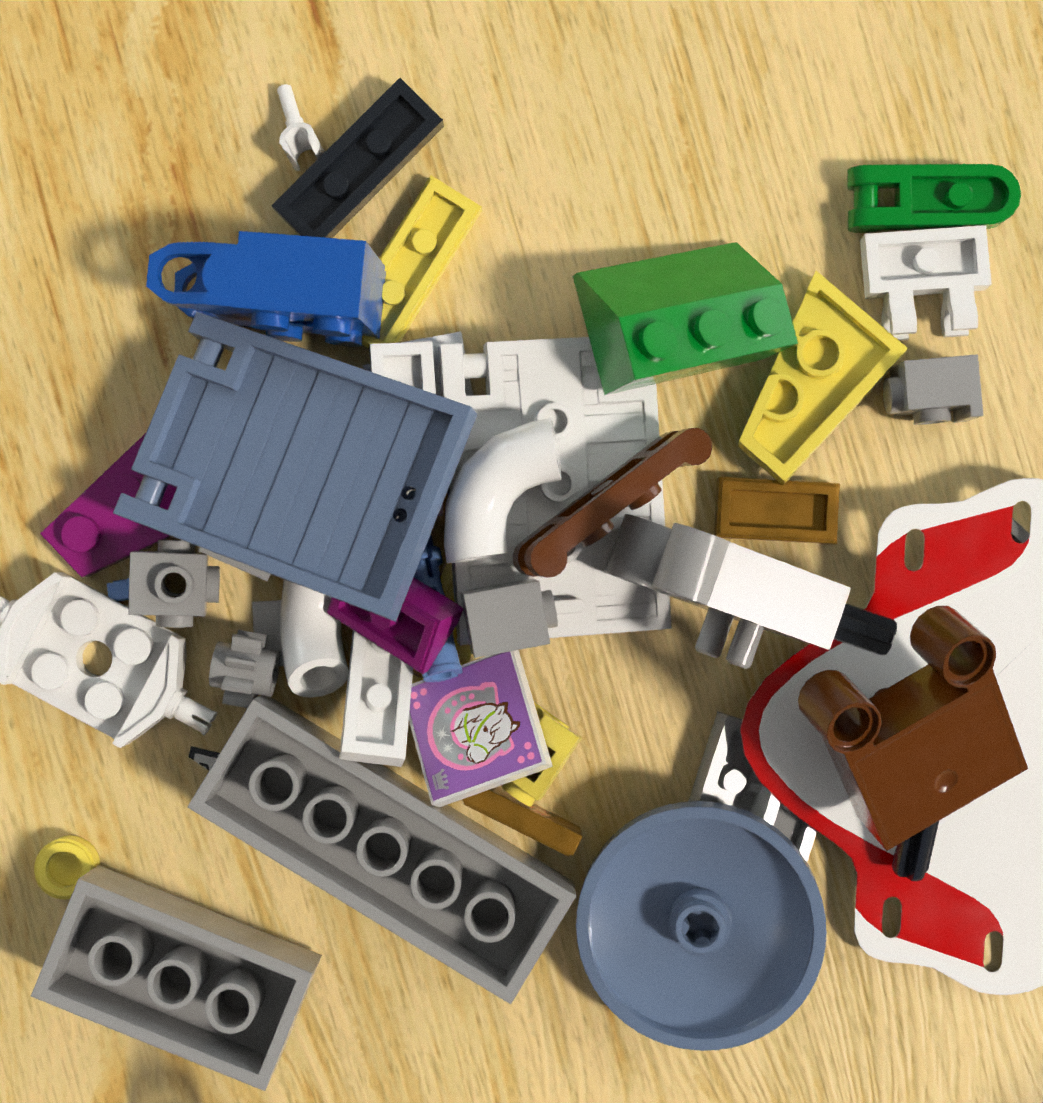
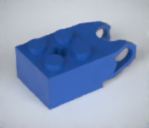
M239 231L238 244L177 242L168 244L150 254L146 287L163 301L178 307L192 319H194L197 311L240 327L266 330V336L280 341L300 342L302 341L303 333L326 335L325 342L329 344L359 347L362 346V336L380 339L383 309L382 291L386 271L383 262L369 244L363 240ZM183 257L189 259L193 263L175 272L174 292L167 290L162 283L161 274L163 267L174 258ZM197 277L192 288L186 291L190 281Z

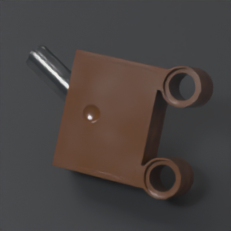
M935 606L927 609L917 618L912 626L910 633L911 646L928 664L888 688L879 689L874 696L868 699L844 673L837 670H824L816 673L805 682L798 697L799 710L822 736L857 817L886 851L896 846L892 863L893 871L897 876L907 877L911 881L922 880L929 869L939 820L1028 769L993 670L996 660L995 645L991 639L950 606Z

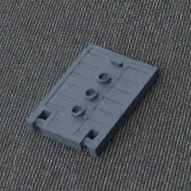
M196 311L188 332L200 340L193 359L178 355L131 470L144 476L135 498L121 493L113 513L396 622L478 414L471 406ZM224 349L233 352L226 370L216 368ZM169 485L177 489L169 509L166 510L159 506ZM415 489L413 491H410L408 495L406 494L408 490Z

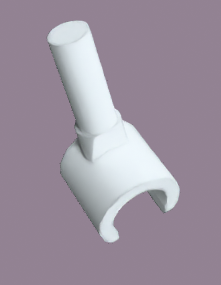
M284 84L278 87L277 92L285 115L287 128L281 133L279 143L296 171H300L297 159L302 152L312 149L318 159L325 151L311 125L304 123L303 118L300 117L292 87Z

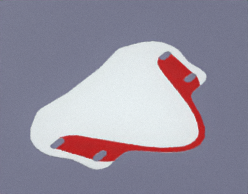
M1021 478L996 485L964 501L939 504H913L898 508L888 515L878 532L874 592L867 607L864 608L867 611L894 619L897 622V632L887 655L881 656L834 639L830 650L808 644L763 680L747 703L740 727L744 755L758 780L791 812L838 845L851 857L857 873L854 933L865 953L875 959L886 962L915 964L934 968L977 992L995 995L1020 994L1043 986V479ZM1020 501L1027 502L1031 507L1030 535L1023 543L1015 542L1011 534L1013 508ZM911 529H919L924 534L923 563L916 571L908 570L904 562L906 535ZM935 606H950L991 639L995 645L996 660L993 670L1028 769L939 820L929 869L922 880L911 881L907 877L897 876L893 871L892 863L896 846L886 851L857 817L822 736L799 710L798 697L805 682L816 673L824 670H837L844 673L868 699L874 696L879 689L888 688L928 664L911 646L910 633L912 626L917 618L927 609ZM896 897L901 901L902 906L900 931L895 937L889 938L882 933L883 904L887 898ZM996 931L1003 937L1002 963L997 971L990 972L984 968L983 963L985 938L990 932Z

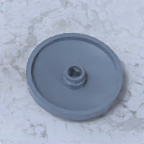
M687 801L668 804L652 809L620 828L600 849L586 874L579 897L576 918L580 958L585 972L601 1000L619 1019L638 1033L665 1045L688 1050L708 1051L733 1048L750 1043L778 1028L794 1014L809 995L820 972L826 948V916L821 893L816 879L801 852L788 837L763 818L744 809L718 802Z

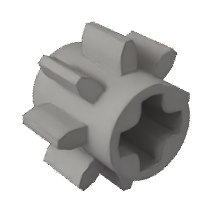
M238 630L237 634H233L231 643L217 642L210 665L209 685L210 687L225 690L222 704L248 708L252 700L257 698L258 695L272 697L279 674L280 652L265 649L267 634Z

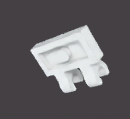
M986 225L866 233L860 239L865 299L883 298L881 326L899 341L908 340L909 334L917 332V317L913 298L915 295L943 294L941 307L943 338L968 336L969 330L978 328V313L974 291H985L992 285Z

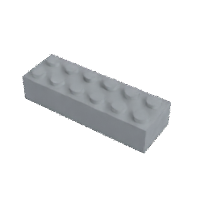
M261 695L254 698L195 793L188 808L489 992L512 1004L576 898L574 881L451 806L436 807L431 805L428 792L385 766L339 760L341 745L339 738L269 696Z

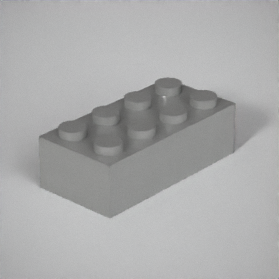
M98 865L78 878L31 997L265 1091L278 1066L322 955Z

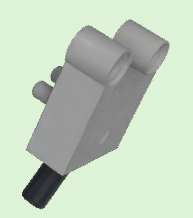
M625 514L604 572L708 610L695 645V649L699 653L714 658L720 657L733 619L739 621L726 660L728 663L744 669L751 667L763 630L830 650L834 639L881 656L887 655L897 632V622L894 619L847 604L846 601L851 590L850 587L739 546L710 533L678 523H674L672 529L652 521Z

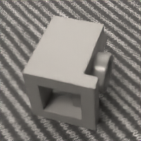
M978 354L907 360L892 367L890 378H885L883 383V401L887 414H894V416L913 415L914 425L951 421L950 411H953L954 423L967 422L984 416Z

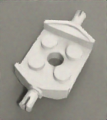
M54 572L19 599L9 602V600L0 596L1 684H14L112 737L114 739L112 744L119 748L133 742L165 717L168 719L174 717L201 732L202 735L209 731L212 726L211 721L215 720L218 712L212 711L198 702L185 697L188 691L183 689L187 659L186 638L165 627L156 626V622L143 615H128L127 606L64 572ZM93 641L104 643L112 654V664L103 675L92 674L83 663V652L87 645Z

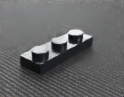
M399 78L271 205L272 208L299 236L333 238L444 127L443 119Z

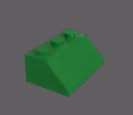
M737 242L578 272L572 276L604 395L763 360L798 344L782 283Z

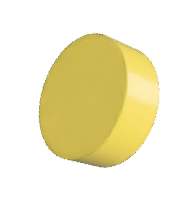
M74 835L62 836L45 845L37 855L34 864L35 878L39 887L49 896L56 899H70L78 878L100 865V858L95 847L86 839Z

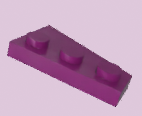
M146 433L40 533L81 577L94 575L129 558L132 551H144L153 547L154 544L158 543V540H165L171 537L113 513L121 493L135 498L144 476L131 470ZM167 486L159 506L160 508L169 509L177 488Z

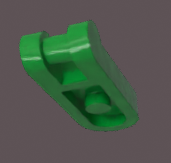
M994 164L859 165L847 169V189L854 191V209L848 211V231L854 233L986 225V229L995 228L1013 216L1019 207L1021 199L1020 185L1013 173L1003 166ZM878 189H894V207H878Z

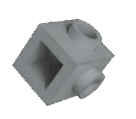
M158 540V551L130 552L128 615H155L156 626L193 627V616H206L207 602L219 603L220 566H208V555L195 552V545L182 540ZM169 573H178L186 580V590L184 592L173 593L168 590L165 579Z

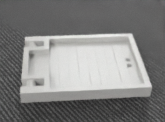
M589 337L486 342L483 345L484 353L463 354L462 343L440 344L438 347L441 396L471 406L478 414L448 488L447 496H449L463 464L493 436L532 421L552 418L562 477L561 481L543 483L525 490L513 502L506 520L508 554L452 563L455 603L463 608L460 591L534 578L539 580L541 591L551 590L553 594L558 626L548 628L549 638L672 629L670 596L604 573L625 514L665 526L662 480L658 482L662 491L650 502L635 510H630L627 506L610 520L614 524V528L606 536L587 547H583L579 543L567 552V564L561 574L549 578L526 576L521 574L513 564L514 549L522 540L659 437L656 384L604 395ZM485 378L486 395L466 396L465 379ZM464 611L456 626L457 643L460 645L469 644Z

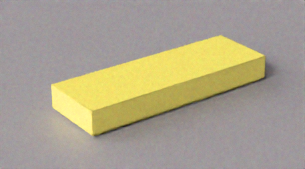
M430 175L379 257L385 265L386 271L382 291L383 309L380 339L362 336V346L368 350L370 344L401 342L482 212V206Z

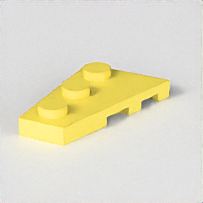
M815 271L804 299L793 320L798 344L779 352L738 442V447L782 486L904 356L908 349L817 271Z

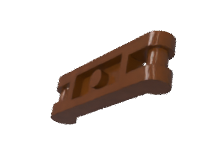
M699 428L671 431L659 436L522 540L513 552L515 568L521 574L532 577L549 578L561 574L567 564V552L579 543L583 547L590 546L606 536L614 528V524L610 520L627 506L630 510H635L654 499L662 491L658 482L678 467L700 465L706 462L712 452L710 436Z

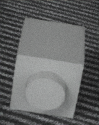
M531 578L460 591L470 650L474 658L550 644L548 628L558 626L557 612L552 591H541L539 580Z

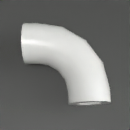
M552 418L532 421L493 436L463 464L445 503L444 549L447 563L508 554L506 520L513 502L529 488L543 483L562 480Z
M284 580L280 623L281 648L288 686L293 693L303 697L311 698L330 694L343 686L348 679L349 671L342 641L341 622L327 613L331 597Z

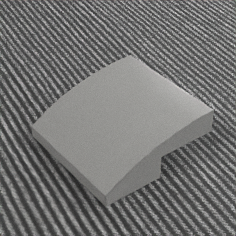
M717 711L689 801H708L732 805L763 818L788 837L801 852L805 860L808 861L817 830L791 812L758 780L744 755L740 732L743 719Z

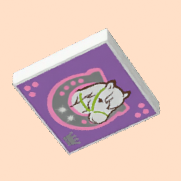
M519 650L488 655L461 665L463 673L449 680L441 682H425L421 680L412 684L409 722L431 805L442 807L553 767Z

